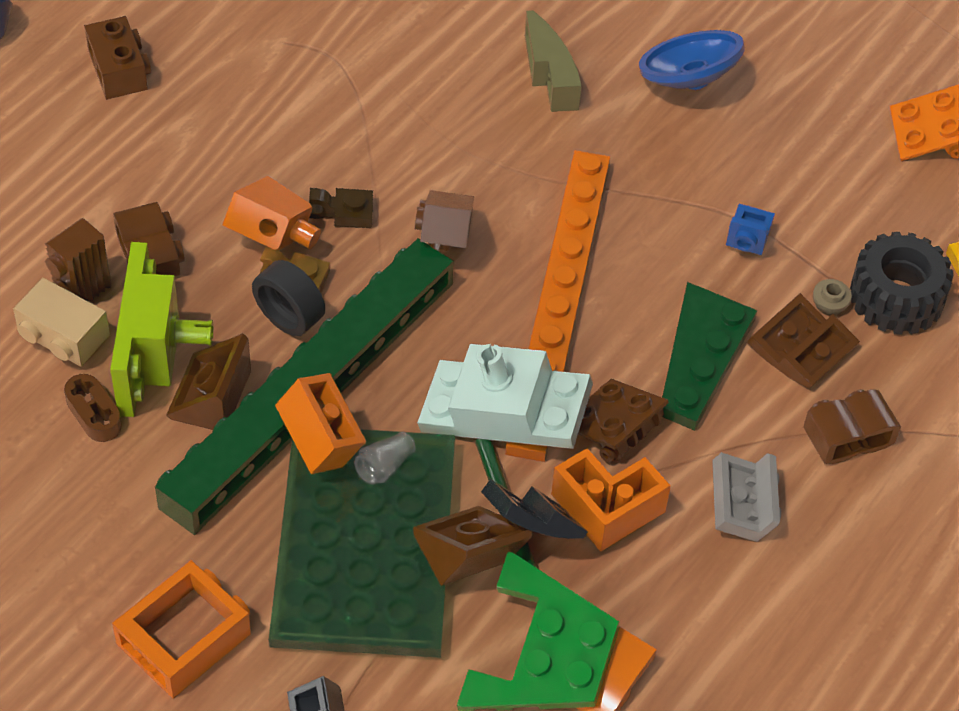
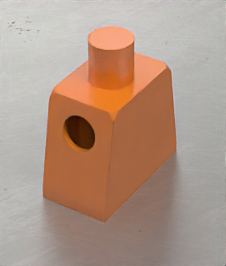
M269 176L234 192L222 224L274 250H281L295 241L308 249H312L321 235V229L308 222L312 212V205Z

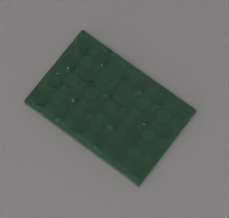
M360 429L366 443L342 468L315 474L309 472L292 439L268 639L269 647L441 658L446 584L440 585L414 536L413 527L450 515L455 435Z

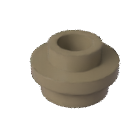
M835 279L820 281L813 291V300L817 309L826 315L840 314L849 306L852 297L848 286Z

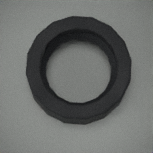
M285 260L274 261L252 282V293L257 305L273 325L284 333L292 336H302L325 314V302L316 284L303 270L293 263Z

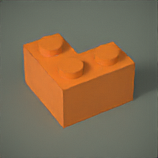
M586 448L554 467L551 495L588 531L587 537L602 552L665 513L671 485L646 457L612 476L590 450Z

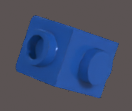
M739 203L735 216L732 217L726 246L762 255L775 213Z

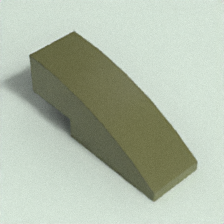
M533 10L526 11L524 36L532 86H547L551 112L579 110L582 85L570 52L558 34L543 18Z

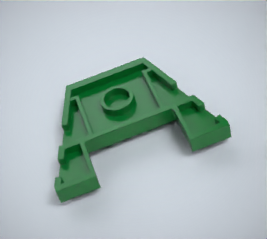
M508 552L496 586L499 593L536 602V609L513 679L510 681L468 669L457 702L458 711L496 708V711H510L518 707H539V709L595 707L620 628L619 621L521 557Z

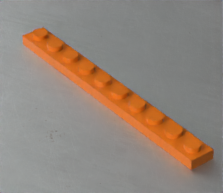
M574 150L528 348L530 350L546 351L552 371H565L609 169L610 156ZM507 442L505 455L545 462L548 446Z

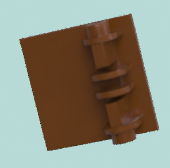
M611 378L589 397L578 435L600 443L602 449L599 451V454L604 461L608 463L612 460L619 461L622 455L629 450V446H636L638 440L645 438L648 432L662 422V416H664L662 408L669 403L668 399Z

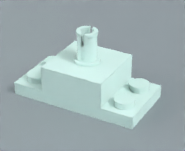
M470 344L464 362L439 360L417 424L422 433L573 449L593 382L590 374L552 371L546 351L499 347L495 344L494 346H491V344Z

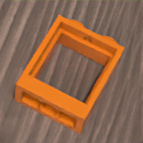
M192 560L112 623L116 644L173 699L251 635L250 610L245 602L237 595L231 597L222 589L219 579L209 569L202 570ZM194 589L225 620L175 660L144 629Z

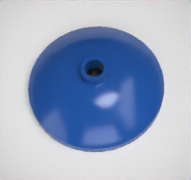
M707 30L688 33L664 41L648 50L641 57L639 68L641 75L652 83L677 89H701L719 79L733 68L744 54L745 45L743 38L731 31Z

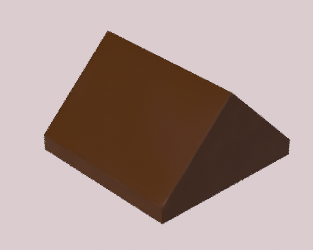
M242 333L193 353L166 416L174 421L213 430L220 419L228 418L235 411L251 373L249 338Z
M481 506L413 527L414 536L441 586L503 565L508 552L516 554L532 537L531 530L521 527L502 515Z

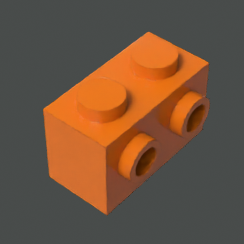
M330 373L297 379L275 405L311 474L342 468L366 443Z

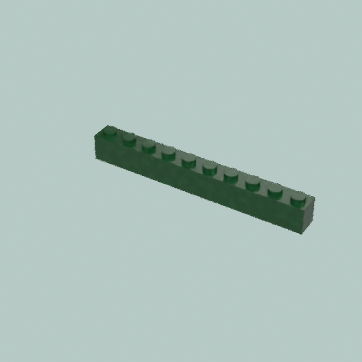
M419 238L408 248L399 250L390 265L383 271L376 272L370 279L369 284L358 295H352L335 317L326 319L320 326L318 333L308 342L301 343L295 349L292 357L282 367L274 368L268 375L266 382L255 392L248 393L242 399L239 407L228 418L220 419L214 426L212 433L201 443L194 444L187 451L185 458L173 470L169 469L160 476L155 486L158 509L190 533L196 535L293 440L275 405L299 378L330 373L340 393H342L453 285L454 261L433 249L427 243L420 242Z

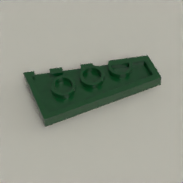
M687 282L662 398L668 399L669 402L662 408L664 411L663 418L695 431L750 331L758 310Z

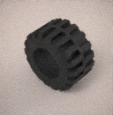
M892 232L889 237L886 234H881L877 236L876 241H868L865 244V248L861 249L850 285L851 303H856L854 309L857 314H864V321L869 325L875 323L878 325V330L886 332V329L893 330L894 334L902 335L903 331H908L910 335L919 332V328L924 330L930 328L933 321L937 322L941 316L954 277L953 270L950 269L951 261L949 257L942 256L944 251L939 246L933 247L931 240L925 237L923 239L916 238V234L909 232L908 235ZM891 280L902 281L909 284L910 286L900 285Z

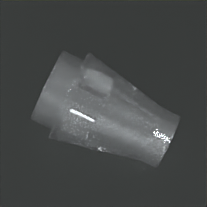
M399 432L393 437L362 447L359 455L355 457V468L365 482L369 484L384 483L403 461L415 452V443L406 432Z

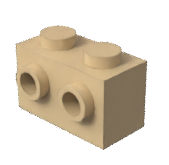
M42 278L13 308L18 333L30 343L37 342L50 349L57 358L64 361L70 360L80 367L110 336L105 310L45 278Z

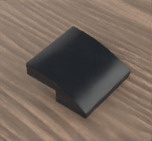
M490 478L481 491L503 517L528 530L547 536L567 539H583L588 533L565 508L533 486L521 499Z

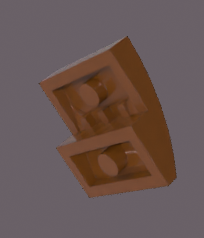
M799 293L753 334L746 343L788 378L810 389L860 341L834 314L826 320Z

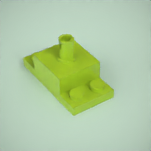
M131 242L110 368L116 406L120 412V417H134L136 402H143L145 385L171 386L177 343L207 344L208 346H212L213 320H179L174 275L156 274L155 259H149L147 243Z

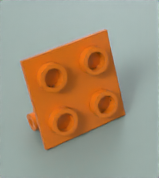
M959 84L890 106L901 161L944 148L952 158H959Z

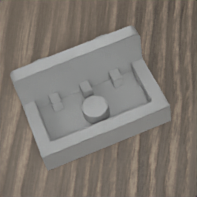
M721 452L712 460L715 529L758 542L776 528L781 519L778 496L779 474L777 472L776 456L767 453L757 463H753Z

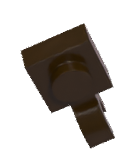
M310 188L309 203L312 205V212L309 218L333 217L334 226L372 227L373 190L336 188V195L331 196L324 189Z

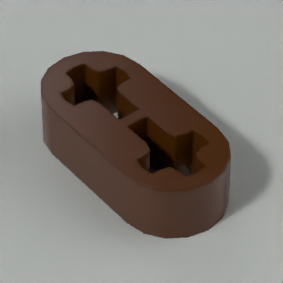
M78 374L68 379L64 387L66 403L86 434L92 440L98 442H107L117 437L122 426L120 412L100 382L89 374ZM83 390L86 394L90 393L91 401L87 402L83 395L77 394V392ZM99 413L102 419L109 421V423L103 425L101 422H96L95 414Z

